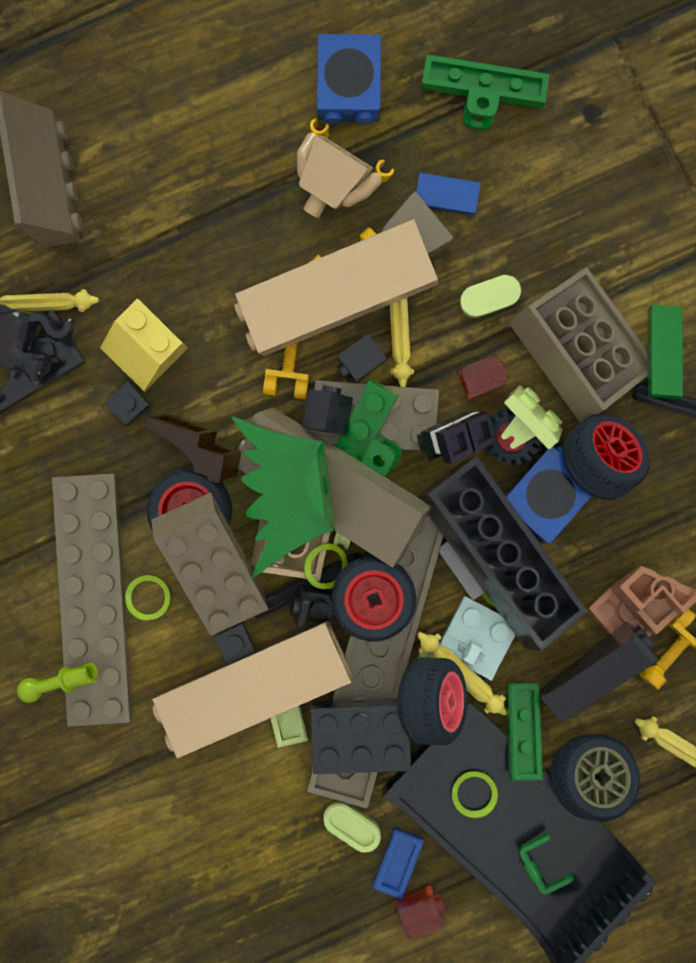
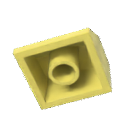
M138 298L115 320L100 347L144 392L188 349Z

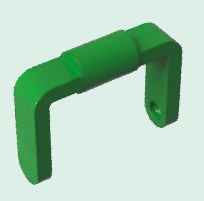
M545 833L520 847V856L524 861L522 866L531 882L536 883L542 894H549L574 881L573 875L568 874L545 885L542 880L543 876L533 858H530L527 851L549 841L552 838L550 833Z

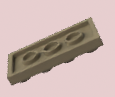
M315 380L314 390L322 391L323 385L341 388L342 395L353 398L350 412L351 417L367 384ZM385 386L398 393L399 397L379 435H383L395 442L402 450L420 451L417 435L421 431L437 424L439 390ZM311 430L333 445L337 444L341 436L339 434Z

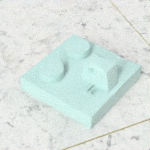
M463 595L439 645L448 647L470 669L492 681L515 634L501 614Z

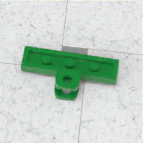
M427 54L421 89L465 96L466 101L463 114L465 127L488 131L493 124L499 102L543 109L546 103L550 74ZM473 116L484 117V120L476 121Z
M371 379L368 381L349 419L347 434L340 436L336 447L385 477L394 470L402 455V449L395 442L383 435H379L399 394Z

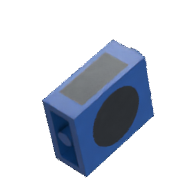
M318 34V121H324L326 124L331 125L340 124L342 121H355V123L360 125H369L374 121H379L381 35Z
M560 446L550 449L545 447L505 493V496L530 531L546 544H550L591 497V495L579 488L569 476L563 462V449Z

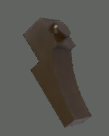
M169 414L147 417L146 429L159 434L178 447L193 463V472L204 475L205 480L213 483H222L225 479L237 476L241 452L216 444V430Z

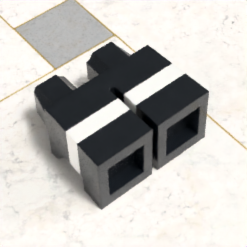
M462 412L421 431L417 435L420 451L427 453L429 461L442 456L446 464H453L474 454L473 452H478L497 442L489 412Z

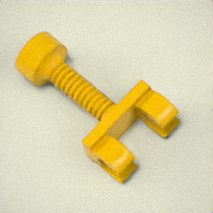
M298 343L285 348L284 352L286 353H284L281 371L266 369L263 394L276 396L278 378L296 380L294 398L306 400L309 375L295 373L293 370L295 369L294 363L296 362L295 357Z
M690 609L684 614H678L667 624L679 635V639H676L656 664L639 673L646 682L657 690L667 681L664 678L666 669H669L683 650L689 645L696 650V639L684 629L691 624L696 616Z

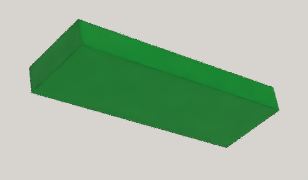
M652 304L648 308V397L680 399L683 397L682 307Z
M507 683L509 780H543L539 683Z

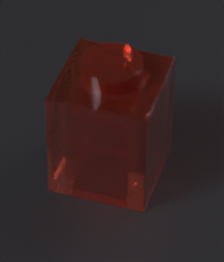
M496 355L462 367L457 371L467 400L507 385L505 381L508 378L506 366L502 360L498 362Z
M431 886L405 894L403 899L396 898L397 910L408 940L444 928L442 915L447 914L441 895L435 896Z

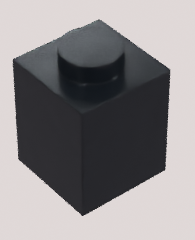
M366 334L337 355L340 364L336 367L346 381L352 378L355 383H358L386 363L387 358L371 336Z
M323 385L322 391L309 389L302 427L324 433L346 435L353 398L342 395V389L333 386Z

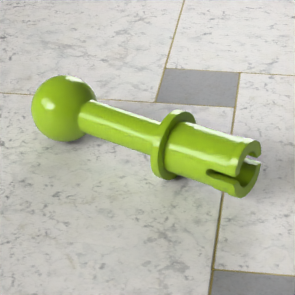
M90 662L75 668L63 667L59 670L58 676L39 681L35 678H26L19 683L17 695L21 701L33 703L41 697L42 693L59 688L65 692H72L78 686L94 683L98 677V670Z

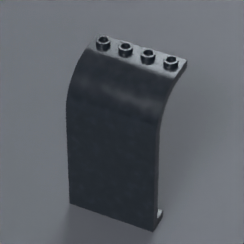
M467 698L466 718L459 736L449 745L422 744L411 756V771H397L382 788L383 797L392 805L396 803L507 906L539 942L550 963H585L586 959L594 951H599L606 944L608 935L617 926H622L628 920L630 911L639 902L645 901L651 895L653 886L657 882L639 860L601 822L578 818L560 804L552 788L551 775L543 769V780H509L508 735ZM466 772H483L494 781L497 787V803L493 810L483 817H467L460 813L453 803V785L457 778ZM467 778L458 788V800L466 809L473 811L481 810L490 802L491 788L482 778ZM545 833H550L552 838L527 851L541 872L545 885L568 874H572L574 877L573 882L549 894H542L536 883L531 882L522 866L524 861L520 856V847L523 844Z

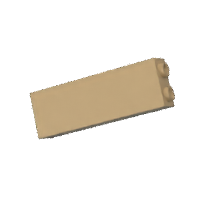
M413 219L235 294L238 303L234 304L240 321H246L250 332L246 333V338L252 351L257 350L259 354L266 356L437 286L438 279Z
M328 620L152 699L154 702L153 713L159 723L162 722L166 731L165 741L169 750L174 752L177 758H180L351 683L354 676Z

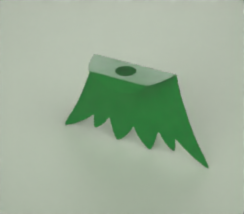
M232 416L239 430L257 448L244 451V454L251 461L261 466V468L241 477L245 485L263 494L248 508L246 516L252 519L268 521L255 538L256 541H269L256 563L252 576L254 578L292 550L314 538L335 530L324 441L302 439L273 432Z

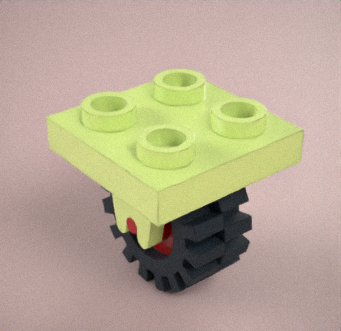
M519 385L504 402L509 408L505 409L504 407L491 417L497 442L488 446V453L490 456L495 455L497 457L496 461L500 463L505 461L506 465H512V463L520 465L525 460L529 461L536 454L541 442L550 449L560 439L563 430L560 427L562 421L553 411L548 410L546 412L538 404L541 401L540 398L529 387L524 389Z

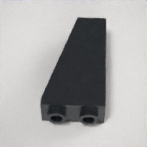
M626 621L540 689L541 699L563 723L656 663L658 659L652 651L657 647L639 625L633 628Z

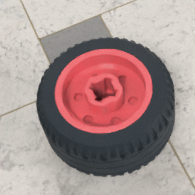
M417 658L405 669L399 686L398 713L401 726L408 738L415 743L441 746L451 744L461 733L466 718L467 688L464 675L459 666L451 659Z

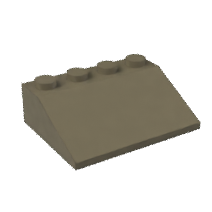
M0 91V135L15 225L44 248L80 242L79 232L83 231L80 214L75 212L74 201H78V194L75 183L70 181L69 171L73 170V163L69 151L65 150L64 140H68L65 122L63 120L60 121L56 114L48 108Z
M587 267L529 305L508 322L580 423L587 417L604 411L648 376V351Z

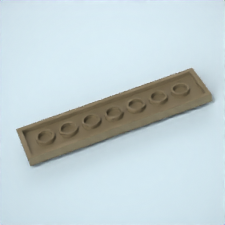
M117 474L52 477L64 667L75 668L91 662L98 670V677L94 683L78 686L72 692H65L67 727L130 723L132 721Z

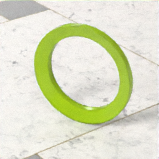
M323 543L315 546L307 554L304 561V574L313 586L320 589H329L333 587L335 580L329 583H320L312 575L311 564L315 556L324 550H333L341 557L342 569L348 564L346 554L340 547L331 543Z
M144 575L134 579L129 584L125 593V603L130 613L136 618L146 621L161 617L167 611L171 601V594L167 584L159 577L153 575ZM143 581L156 582L164 591V605L154 614L141 613L133 605V590Z
M466 772L459 776L453 785V803L457 810L467 817H483L489 814L497 803V787L494 781L483 772ZM467 778H482L491 788L490 802L481 810L473 811L466 809L458 800V788Z

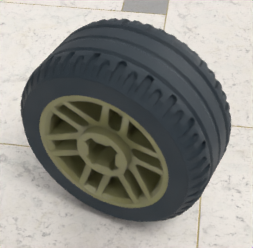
M602 734L574 737L562 745L556 753L555 759H553L551 783L554 794L560 804L578 818L599 822L617 819L624 815L637 799L636 796H638L640 789V772L636 765L637 762L628 748L613 737Z

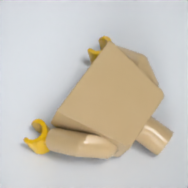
M313 119L310 123L311 133L306 135L296 153L297 174L301 178L299 186L311 193L303 209L312 216L319 218L327 204L332 208L338 209L342 206L351 207L367 199L381 183L390 180L394 168L387 174L382 173L380 168L384 165L385 160H380L374 172H371L373 167L328 139V124H326L323 130L318 131L316 130L318 119Z

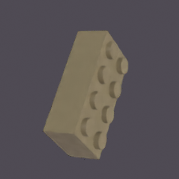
M208 493L151 519L155 543L210 636L269 610L264 590L258 578L252 577L254 571L212 493Z

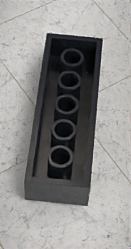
M477 456L463 460L417 496L432 506L428 515L525 649L544 650L588 612Z

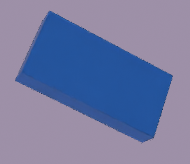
M419 173L416 193L430 209L475 216L481 183Z
M394 826L374 879L373 889L403 899L424 843L423 837Z

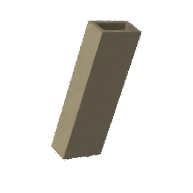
M272 407L257 412L250 423L258 427L302 439L324 441L335 531L392 568L398 564L405 556L432 506L312 431L303 428L302 425ZM247 438L241 442L237 451L241 452L238 469L246 474L261 468L260 465L251 461L244 454V451L257 449Z

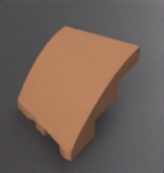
M639 566L601 593L586 609L608 636L628 621L633 628L639 625L650 637L652 634L657 635L678 614H684L696 602V589L676 582L677 580L659 575L651 569Z

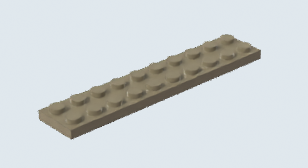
M429 515L424 520L405 556L398 563L408 573L415 587L416 608L412 619L398 635L384 641L370 642L350 635L344 656L354 679L351 683L336 689L332 701L398 698L401 678L408 665L443 539V534ZM374 592V594L368 595L367 599L373 604V602L379 601L380 597L378 593ZM312 770L307 792L368 809L378 772L313 774Z

